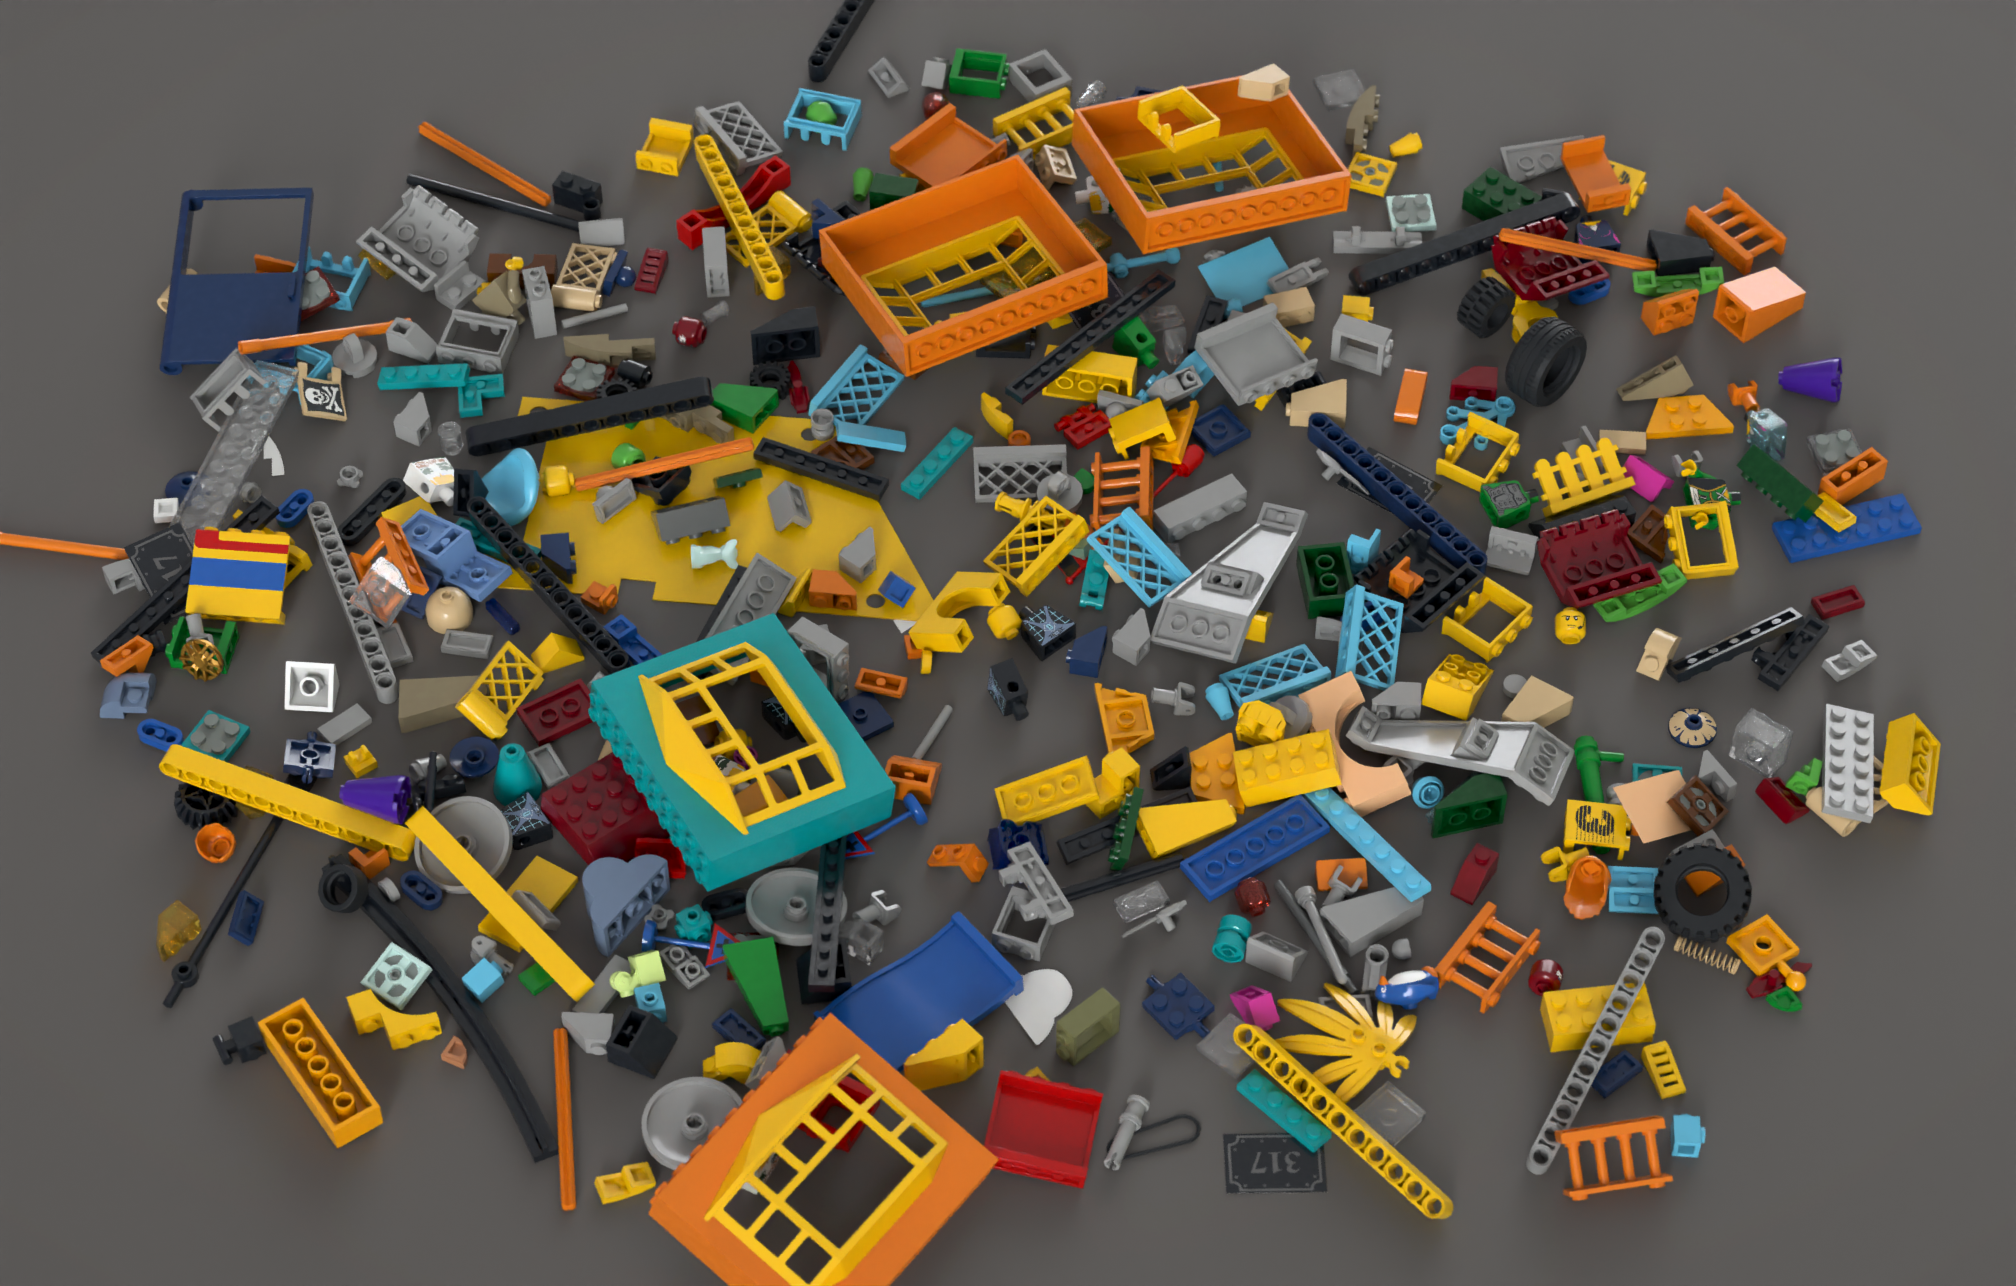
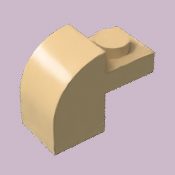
M1656 628L1645 645V652L1636 671L1660 681L1669 659H1673L1682 638Z

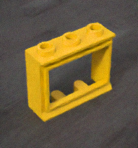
M1183 85L1139 101L1137 119L1174 154L1180 149L1213 137L1219 138L1220 119ZM1178 108L1196 126L1174 133L1173 137L1169 123L1162 126L1159 124V115Z
M1469 412L1467 427L1465 429L1459 428L1456 435V443L1454 446L1449 444L1445 450V459H1437L1436 474L1448 477L1480 492L1481 485L1497 483L1500 473L1506 472L1511 457H1515L1518 454L1521 446L1519 444V433ZM1475 433L1506 447L1485 479L1454 465Z
M1722 501L1679 507L1671 506L1666 515H1664V525L1666 529H1669L1670 533L1668 546L1674 555L1672 564L1674 563L1687 580L1734 575L1739 565L1727 502ZM1700 511L1706 515L1717 514L1726 563L1690 567L1681 517L1694 516Z
M1486 577L1483 582L1482 592L1478 594L1473 591L1469 596L1466 608L1458 605L1455 609L1453 620L1447 616L1443 619L1441 634L1450 636L1484 658L1485 662L1488 663L1494 656L1498 657L1503 651L1504 646L1508 642L1512 643L1523 628L1526 629L1531 624L1533 606ZM1489 601L1516 617L1490 644L1463 627Z

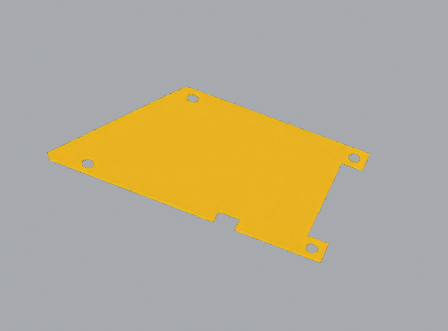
M522 397L518 416L530 414L531 410L537 407L549 410L585 401ZM769 416L754 433L724 421L734 428V441L751 437L754 443V450L689 465L692 471L690 483L669 505H656L651 496L635 491L637 499L604 524L597 521L592 504L596 501V494L600 487L577 491L575 486H571V491L568 495L551 497L547 492L542 491L541 473H544L545 468L565 465L568 467L569 472H574L576 479L615 469L611 462L612 453L623 443H630L642 450L646 461H651L656 456L663 458L718 445L719 443L706 434L698 432L694 427L687 433L660 417L640 421L632 430L626 428L625 425L546 442L539 471L540 485L538 497L532 512L529 514L523 541L541 549L540 535L569 532L570 542H575L576 556H571V560H576L577 574H572L573 584H567L560 578L558 579L572 594L583 595L593 581L607 588L614 584L617 587L618 594L621 579L656 582L653 600L716 605L736 569L728 567L727 563L723 560L704 565L703 568L692 569L691 545L720 548L727 541L736 539L738 541L735 546L738 550L736 561L740 566L747 568L755 554L759 553L796 578L807 568H811L812 572L813 569L837 571L857 592V610L810 606L808 592L797 612L918 621L934 601L877 500L754 459L753 452L763 437L810 453L829 441H819L817 439L807 441L802 438L801 433L805 429L812 427L811 419ZM834 426V435L832 438L837 436L836 426ZM756 467L762 471V478L746 481V486L733 488L732 485L721 488L714 487L713 479L715 477ZM785 480L803 489L812 521L806 528L794 522L790 523L781 532L775 528L767 497ZM620 482L609 484L608 486L615 487ZM714 496L725 498L731 525L725 527L726 531L712 534L710 530L702 532V537L689 539V536L680 537V542L668 545L666 541L662 542L659 540L650 511ZM868 527H871L874 534L876 570L862 583H859L839 570V553L844 547L849 546L859 533H863ZM487 555V556H489V557H491V558H493V559H495V560H498V561H500V562H502V563H504V564H507V565L511 566L509 563H507V562H505V561H502V560H500V559H497V558H495V557H492V556H490V555ZM512 566L513 573L497 587L534 591ZM890 570L910 582L916 588L903 608L884 597L878 591ZM875 594L881 595L885 599V603L879 608H872L867 605V598Z

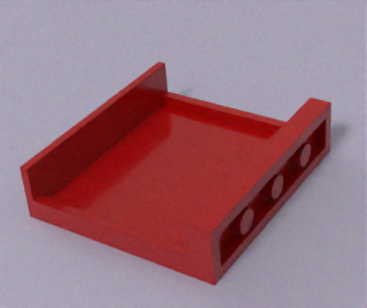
M1001 1070L984 1147L999 1159L993 1168L1083 1189L1103 1093H1099L1092 1088L1081 1089L1073 1087L1065 1082L1055 1083L1046 1081L1039 1076L1029 1077L1021 1075L1016 1071Z

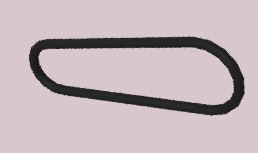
M1180 1114L1140 1128L1133 1135L1179 1118H1188L1194 1121L1197 1131L1190 1139L1124 1155L1122 1160L1191 1143L1200 1135V1123L1191 1115ZM1115 1138L1108 1142L1106 1147L1107 1153L1109 1152L1110 1147Z

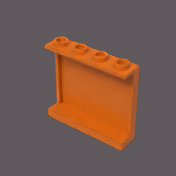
M951 103L890 147V164L909 177L919 179V183L927 189L1002 161L1007 156V140L1004 139L997 144L957 118L956 107Z

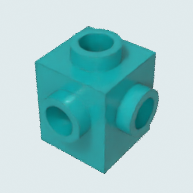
M699 904L684 908L676 914L677 925L674 928L680 939L706 942L712 939V918L708 911L703 912Z

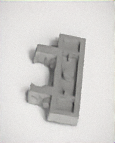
M1031 842L1007 850L1011 864L1007 868L999 870V880L1003 887L1006 884H1015L1017 881L1019 883L1024 882L1033 896L1029 904L1020 905V913L1024 921L1045 916L1049 924L1053 925L1073 917L1074 913L1071 905Z

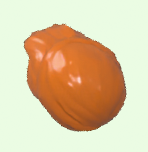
M1590 855L1583 856L1576 860L1570 868L1563 900L1569 913L1574 914L1575 919L1583 920L1599 915L1606 903L1608 888L1612 879L1607 865L1599 858Z

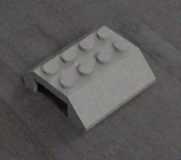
M418 185L415 190L410 187L401 196L404 206L379 231L371 226L356 242L421 292L435 290L434 285L437 281L447 275L455 266L464 260L467 262L471 258L480 238L476 236L479 228L468 220L464 221V217L453 209L449 208L447 210L448 206L435 196L431 197L432 194Z

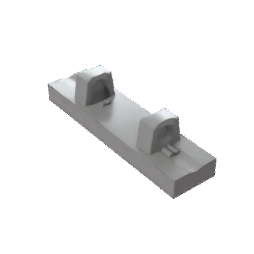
M1352 226L1351 231H1333V253L1394 254L1422 244V233L1405 232V227H1396V232L1361 231V226Z

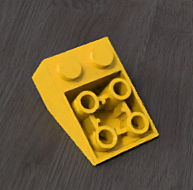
M1449 654L1428 678L1421 704L1466 721L1477 706L1494 670L1489 669L1485 664L1467 661L1463 656Z
M963 1019L956 1024L949 1025L943 1034L936 1039L928 1041L922 1050L917 1054H911L904 1063V1077L920 1091L965 1081L984 1066L983 1037Z

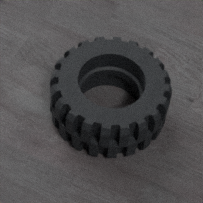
M1694 843V846L1689 848L1683 846L1679 848V852L1675 854L1672 852L1667 857V861L1661 864L1655 877L1654 904L1660 920L1669 927L1670 932L1674 935L1677 933L1683 937V940L1686 938V941L1690 939L1695 940L1696 943L1704 944V941L1718 942L1719 938H1727L1732 935L1735 929H1739L1743 924L1744 918L1748 915L1752 894L1749 874L1746 868H1743L1740 859L1737 856L1733 857L1729 850L1725 848L1721 850L1717 848V845L1710 843L1709 846H1702L1701 843ZM1697 871H1708L1722 879L1726 886L1727 898L1723 907L1718 912L1708 916H1698L1684 909L1678 897V889L1680 883L1687 875Z

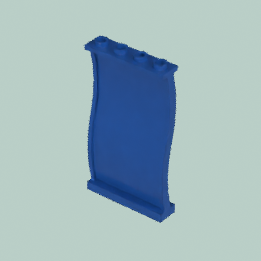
M958 911L951 916V921L917 949L866 977L836 998L820 1013L818 1010L814 1012V1021L819 1017L824 1020L831 1013L900 1073L904 1070V1063L911 1054H917L925 1047L928 1041L936 1039L943 1034L949 1025L956 1024L963 1019L972 1027L1001 1006L1013 994L1017 996L1023 992V977Z

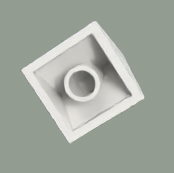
M286 661L285 710L334 712L340 685L335 664Z

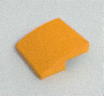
M769 774L765 775L775 802L779 804L788 800ZM758 781L734 795L744 817L768 808Z

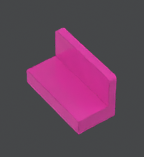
M1630 455L1623 465L1627 470L1626 473H1623L1624 477L1633 476L1636 484L1631 489L1650 502L1656 500L1663 488L1670 489L1675 482L1639 456Z

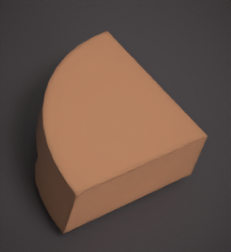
M453 1036L441 1054V1059L465 1069L468 1061L467 1050L462 1040Z

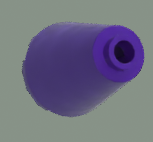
M1834 357L1785 366L1783 371H1779L1778 383L1782 385L1784 390L1838 403L1842 390V381H1840V374H1843L1841 358Z
M404 775L347 780L345 785H341L339 797L346 806L394 824H403L410 807L406 806L407 798H411L410 777Z

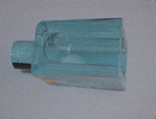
M1770 409L1747 412L1744 420L1747 422L1746 438L1750 446L1755 444L1776 461L1784 459L1788 424Z

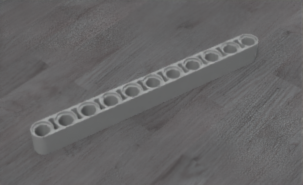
M321 501L313 502L307 509L310 526L375 694L381 703H393L399 696L396 678L331 512L326 503Z
M1648 927L1643 931L1527 1156L1526 1167L1531 1173L1536 1175L1545 1173L1553 1161L1561 1144L1556 1141H1549L1546 1139L1545 1134L1552 1133L1555 1135L1554 1131L1569 1129L1664 944L1665 935L1661 929ZM1651 938L1655 940L1657 945L1652 946L1648 944L1646 939ZM1635 960H1642L1643 962H1645L1646 966H1638L1635 963ZM1624 981H1631L1635 988L1626 987ZM1614 1002L1621 1003V1004L1623 1005L1624 1009H1623V1010H1618V1009H1616V1008L1613 1006V1003H1614ZM1609 1024L1613 1031H1605L1601 1025ZM1590 1046H1598L1602 1053H1594ZM1585 1067L1589 1069L1591 1074L1583 1075L1579 1068ZM1568 1089H1575L1580 1096L1572 1097L1569 1095ZM1564 1111L1568 1115V1119L1559 1118L1556 1112ZM1533 1156H1542L1545 1159L1546 1163H1537L1534 1160Z

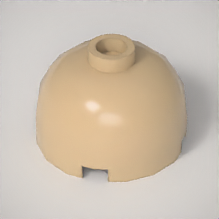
M446 586L437 589L429 597L426 604L425 614L428 625L434 631L445 634L447 629L457 631L466 629L473 621V606L469 596L456 587Z

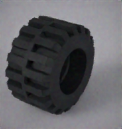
M1494 277L1483 278L1474 284L1463 297L1458 307L1457 320L1477 337L1487 338L1496 333L1508 320L1515 306L1516 296L1514 292Z

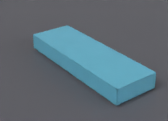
M843 421L837 422V441L905 452V432Z

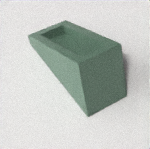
M1082 539L1068 554L1085 560L1089 555V550L1092 548L1086 539Z

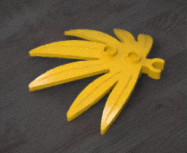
M1324 983V989L1354 1021L1331 1008L1317 1003L1297 999H1279L1277 1005L1314 1027L1341 1039L1338 1040L1320 1035H1293L1279 1038L1275 1041L1287 1052L1351 1056L1352 1058L1330 1063L1313 1073L1325 1086L1350 1075L1335 1092V1095L1345 1104L1357 1095L1379 1070L1387 1067L1392 1076L1400 1078L1401 1070L1396 1066H1402L1405 1069L1409 1068L1410 1062L1406 1057L1396 1056L1393 1053L1411 1036L1416 1026L1417 1016H1404L1398 1021L1395 1029L1392 1030L1393 1011L1391 1005L1378 1001L1377 1020L1379 1028H1377L1367 1011L1354 997L1329 983ZM1306 1080L1301 1084V1090L1303 1093L1308 1088V1083Z

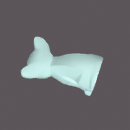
M736 539L729 540L720 548L692 544V569L703 568L704 565L718 560H723L727 563L728 567L736 569L738 567L736 561L738 550L735 546L738 541Z

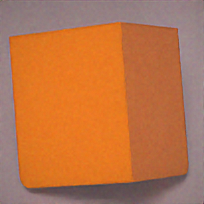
M1408 556L1390 572L1388 585L1389 588L1407 599L1424 582V578L1409 570L1411 558Z
M355 847L348 852L350 862L369 879L390 865L388 851L385 848L378 852L370 850L363 854Z

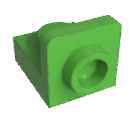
M1813 758L1808 765L1804 764L1800 772L1796 771L1786 781L1785 787L1806 796L1812 788L1818 785L1823 761Z

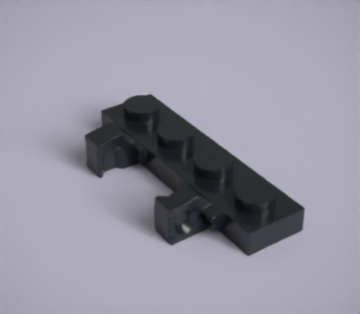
M1808 614L1804 619V625L1784 634L1787 641L1777 653L1765 652L1759 646L1751 659L1762 669L1758 680L1779 691L1828 632L1829 625Z

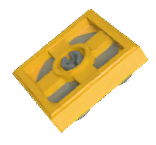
M1356 152L1348 168L1352 175L1350 188L1384 197L1397 169V163Z

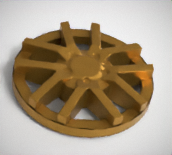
M192 639L182 647L181 656L179 657V660H182L183 663L182 668L193 675L195 680L201 679L207 682V680L216 678L222 672V655L212 643L203 639ZM198 644L204 645V648L201 649ZM207 648L211 649L213 653L209 654L206 651ZM216 655L218 661L212 659V657Z

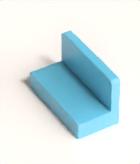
M1376 528L1370 540L1351 534L1347 542V555L1351 573L1356 575L1361 569L1368 567L1367 564L1378 556L1381 530Z

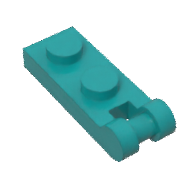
M1092 549L1089 550L1079 606L1085 608L1086 605L1093 606L1096 610L1102 611L1109 573L1103 566L1104 559L1096 550Z

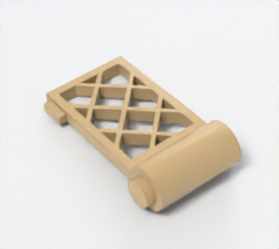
M572 243L558 281L551 289L553 306L594 312L597 311V308H601L602 295L600 293L603 288L604 279L618 254L614 248ZM576 252L586 253L585 255L580 257H577L575 255ZM600 255H607V256H608V257H606V258H604V259H602V260H599V259L597 258V256H600ZM590 259L594 261V263L587 266L583 263ZM576 265L580 267V269L573 272L570 270L571 267ZM597 268H600L602 270L597 274H593L591 272L592 270ZM585 273L589 276L582 280L578 278V276ZM573 279L575 282L573 284H563L564 282ZM592 282L597 285L596 288L585 286Z
M1874 756V767L1880 772V775L1874 774V781L1880 782L1881 785L1883 763ZM1814 787L1807 793L1805 797L1807 799L1806 806L1842 837L1849 835L1861 823V821L1822 813V787ZM1873 787V794L1881 795L1879 788ZM1882 796L1880 801L1873 800V814L1889 804Z

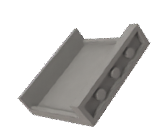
M1274 303L1265 305L1197 334L1195 350L1238 406L1251 403L1261 396L1270 395L1280 388L1289 387L1299 380L1308 379L1315 373L1318 362L1317 358L1307 359L1276 319L1278 308Z

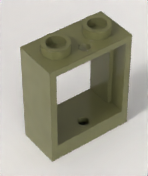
M1103 987L1056 1023V1052L1062 1060H1067L1073 1067L1119 1032L1120 1002Z

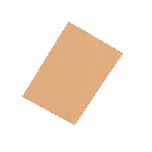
M1679 770L1613 787L1643 844L1691 830L1667 803L1686 784Z

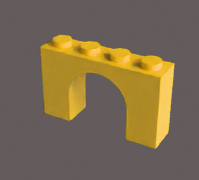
M956 572L909 630L908 633L916 648L937 652L962 653L974 636L965 619L952 617L958 612L973 606L999 607L1010 593L1002 573Z

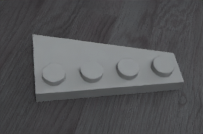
M1584 135L1500 147L1499 155L1506 176L1520 184L1564 167L1560 159L1562 144L1585 139Z

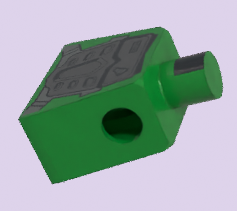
M1513 480L1481 485L1479 501L1493 526L1507 529L1529 518L1531 504L1539 502V495L1536 489L1524 492L1520 483Z

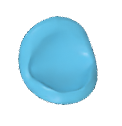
M522 448L512 450L482 478L489 491L485 499L510 526L520 523L532 512L538 497L540 477L535 461L528 451Z

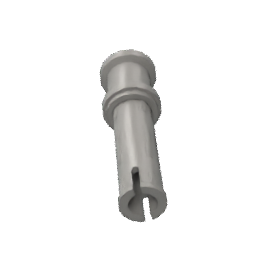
M1130 1095L1127 1099L1128 1106L1119 1117L1120 1127L1104 1160V1165L1107 1168H1110L1113 1160L1112 1170L1120 1168L1134 1132L1142 1126L1141 1119L1143 1114L1150 1107L1148 1100L1142 1096Z

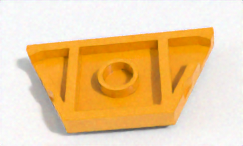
M1705 395L1658 398L1646 430V440L1733 433L1734 425Z
M1197 400L1189 402L1190 407L1178 412L1177 408H1174L1167 412L1176 440L1168 442L1163 432L1142 441L1140 449L1144 446H1150L1154 459L1181 464L1199 409Z
M1094 683L1108 753L1122 747L1129 754L1154 740V729L1146 695L1136 692L1130 693L1120 688H1116L1113 691L1102 688L1100 683Z
M1227 733L1190 753L1192 766L1191 789L1198 802L1227 799L1229 805L1237 809L1236 813L1244 814L1245 806L1239 792L1233 752H1235L1232 733Z

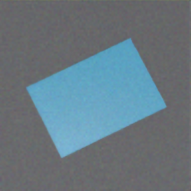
M1270 237L1198 266L1216 298L1223 300L1240 298L1242 306L1262 299L1265 295L1274 294L1267 285V281L1289 269Z

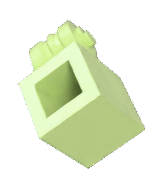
M649 950L629 956L628 961L631 973L616 971L609 979L611 987L620 993L621 998L634 995V988L665 981L666 978L659 951Z

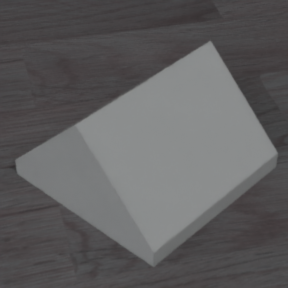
M1260 932L1248 938L1245 962L1292 982L1309 951L1266 932Z

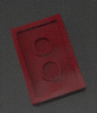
M580 678L516 708L517 715L540 747L593 722L588 713L591 702L589 693L591 692Z

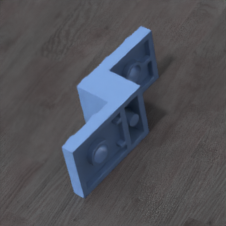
M423 509L416 512L401 526L413 554L424 559L427 569L443 576L440 584L459 588L469 597L479 602L483 601L513 573L511 566L478 552L470 530Z

